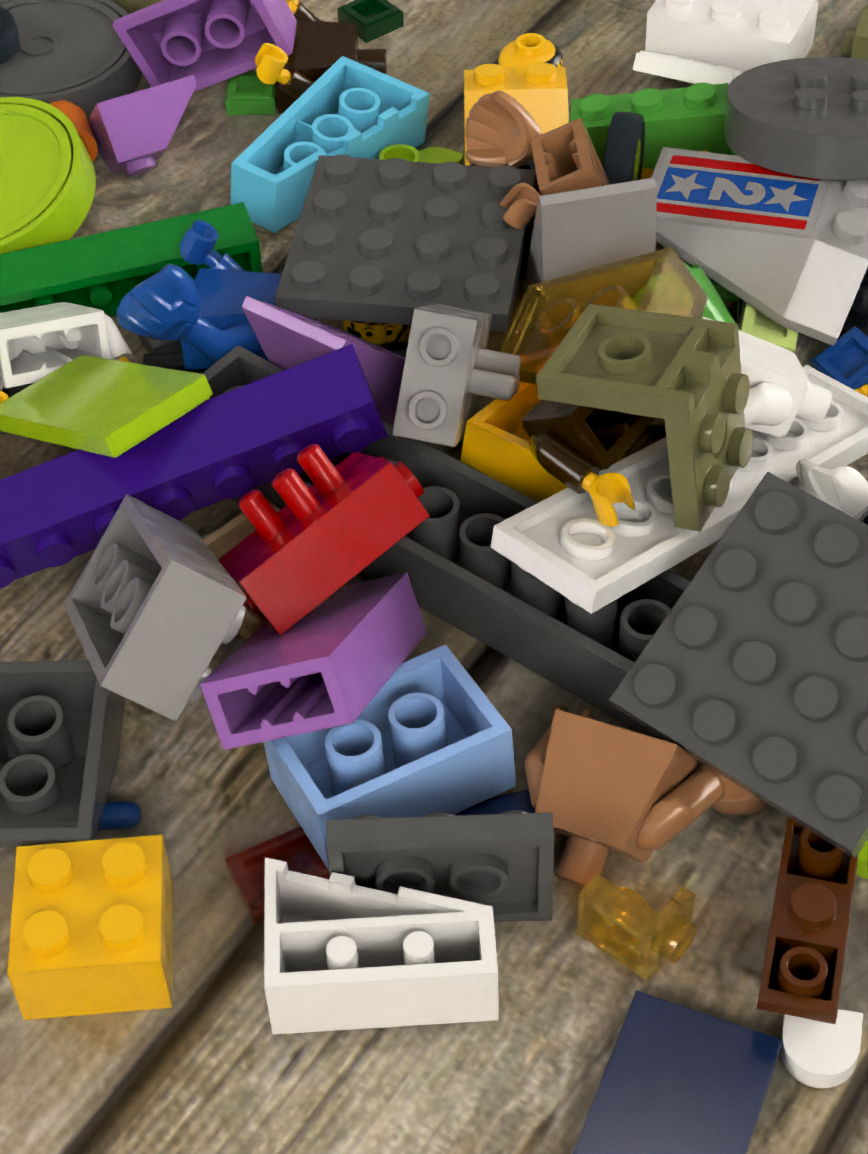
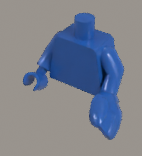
M196 220L191 229L186 231L180 243V253L185 261L195 265L206 264L210 268H200L195 280H193L181 267L172 264L165 265L161 268L160 272L136 285L131 292L126 293L116 310L118 322L123 328L139 336L166 341L181 340L185 369L210 368L237 345L269 361L242 309V305L246 296L276 306L275 295L282 275L248 272L227 253L221 256L213 250L219 237L217 230L202 220Z

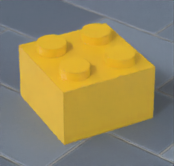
M163 835L16 847L7 975L24 1020L172 1008L174 883Z

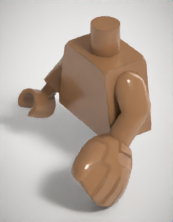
M500 90L492 94L483 95L471 108L466 124V157L471 165L485 167L512 166L518 168L532 159L534 160L541 195L610 185L582 118L543 134L537 122L526 108L512 96ZM527 183L515 185L500 202L502 207L508 209L503 215L505 222L514 228L522 229L536 215L538 197L541 196L538 191Z
M565 705L555 706L551 711L552 726L546 730L524 760L531 805L535 809V813L552 812L554 833L568 838L555 876L595 891L609 852L644 863L650 858L654 850L662 849L710 807L723 814L745 816L758 814L768 806L767 803L705 764H702L699 770H697L700 762L678 744L594 720L591 708H585L580 716L570 713Z

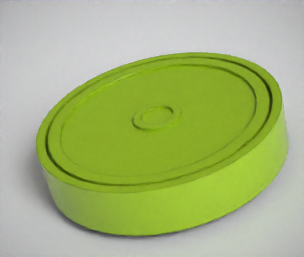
M0 97V254L69 240L85 220L94 199L96 174L93 162L74 124L62 111L36 99Z

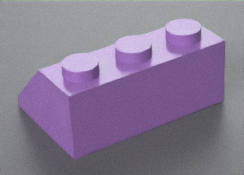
M163 0L113 20L112 27L151 87L194 75L197 83L194 90L196 92L257 68L254 59L264 43L278 46L287 56L293 54L297 20L285 0Z

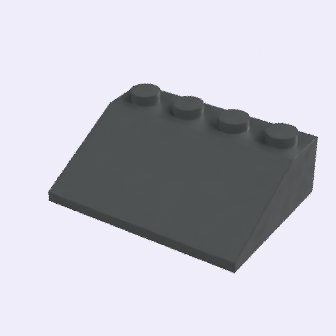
M89 660L0 662V848L90 841L95 839L118 763L124 702L122 696L100 686Z

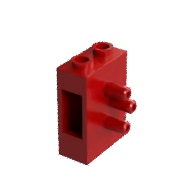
M311 444L297 455V462L314 484L308 488L295 469L287 468L280 472L273 479L272 486L287 505L279 512L275 511L260 490L254 489L244 495L239 500L238 507L256 530L220 557L218 561L247 597L243 604L247 611L281 636L427 519L430 515L418 500L424 494V489L415 475L402 462L399 461L393 465L391 461H387L382 456L376 458L359 452H353L335 467L318 444Z

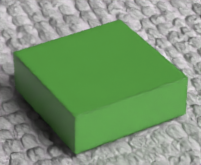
M247 71L229 78L225 98L227 115H276L277 96L275 84L269 85L261 82L257 76V71Z

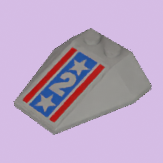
M663 147L651 178L655 179L657 186L656 241L693 266V262L698 264L708 277L777 324L834 346L868 268V180L846 181L806 178L776 172L753 164L737 155Z

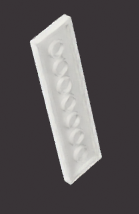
M808 365L803 366L811 383L828 388L832 392L830 407L821 423L816 424L795 417L788 433L783 437L752 430L753 447L749 462L744 468L738 467L730 481L725 503L722 507L714 508L701 532L675 527L667 439L665 437L616 462L608 469L599 471V476L612 472L623 474L627 478L636 507L634 510L624 503L612 504L619 521L617 526L608 527L598 521L591 495L587 491L583 494H577L568 487L494 525L490 547L518 565L522 570L532 574L567 597L572 603L592 614L720 540L767 471L802 490L796 472V463L799 460L806 459L809 462L818 464L820 467L835 469L847 466L868 454V397Z

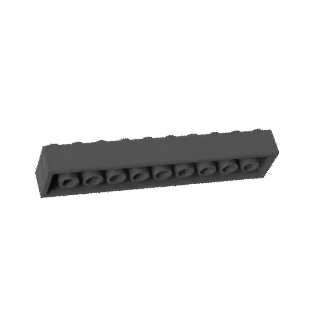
M237 345L202 374H205L213 392L210 396L211 399L281 372L284 369ZM383 421L388 437L370 443L366 448L358 452L376 458L382 456L387 461H391L393 465L399 461L406 465L424 489V494L418 500L430 516L360 573L374 580L407 572L419 607L641 733L666 741L617 710L609 699L688 587L690 581L666 570L596 612L589 613L490 547L494 525L539 502L420 440L392 435L394 426ZM344 453L331 458L330 461L336 467L352 453ZM305 471L298 474L308 488L314 484ZM273 481L250 490H260L269 501L280 509L287 505L272 486ZM243 496L238 497V498H233V499H231V500H233V501H235L236 503L239 504V500H240Z

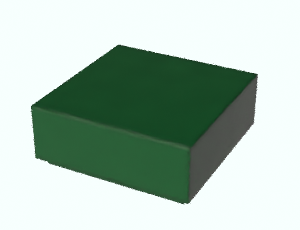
M354 0L337 8L338 22L352 23L357 26L358 38L365 43L404 26L403 11L387 0Z

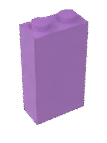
M404 572L341 587L281 636L263 624L200 684L223 750L353 723L427 634L408 573Z

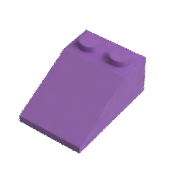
M246 296L242 309L269 362L284 370L353 344L381 419L394 426L405 357L333 325Z

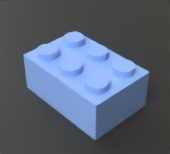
M446 644L403 662L353 723L264 742L271 780L328 870L326 820L351 819L360 815H373L380 818L425 817L432 813H449L454 815L516 787L512 729Z

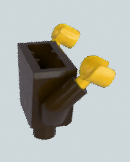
M290 0L285 1L297 20L293 54L287 56L278 46L264 43L254 59L259 80L264 84H275L278 114L284 113L341 56L387 75L386 49H359L357 26L352 23L322 21L303 4L295 5Z
M541 400L523 417L522 427L530 438L529 445L533 457L549 474L577 494H583L587 491L591 495L598 521L608 527H615L619 524L615 508L612 505L614 503H624L633 510L636 508L627 478L623 474L616 472L605 473L599 476V470L608 469L657 418Z

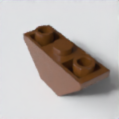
M789 817L787 819L757 1009L835 1024L839 1006L858 855L856 858L851 857Z

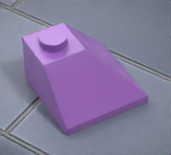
M194 75L96 104L88 121L98 146V153L111 174L126 169L128 176H134L157 167L155 160L159 159L167 149L197 86Z

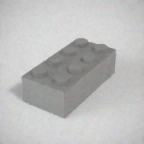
M126 494L65 602L64 607L100 686L177 721L186 704L193 705L202 696L203 692L200 684L211 674V669L208 665L221 642L224 644L229 643L238 633L245 617L246 608L243 604L247 597L194 528Z

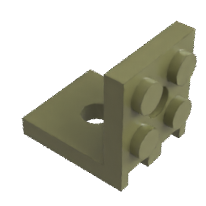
M589 304L535 377L538 398L541 400L665 419L675 527L701 532L714 508L722 507L725 503L730 481L738 467L744 468L749 462L753 447V433L751 429L745 428L744 409L749 396V378L746 374H741L737 323Z

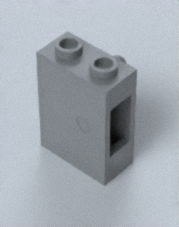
M436 303L414 309L392 435L455 447L464 438L466 421L475 415L478 395L508 401L518 392L521 366L520 356L487 350L492 314Z

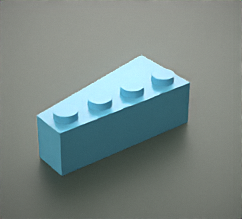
M341 56L231 163V205L244 202L252 223L273 233L278 232L300 218L319 155H348L353 158L379 159V153L390 145L406 144L416 148L423 144L426 136L430 93Z

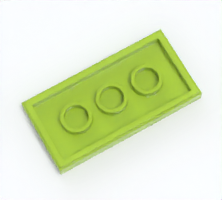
M80 355L0 403V431L116 458L210 399L213 392L205 374Z

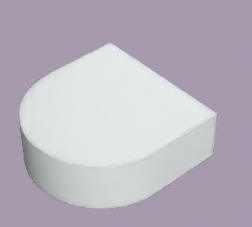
M838 1009L835 1024L784 1014L781 1034L783 1042L780 1056L789 1074L799 1082L814 1088H831L844 1083L853 1074L860 1053L863 1013Z

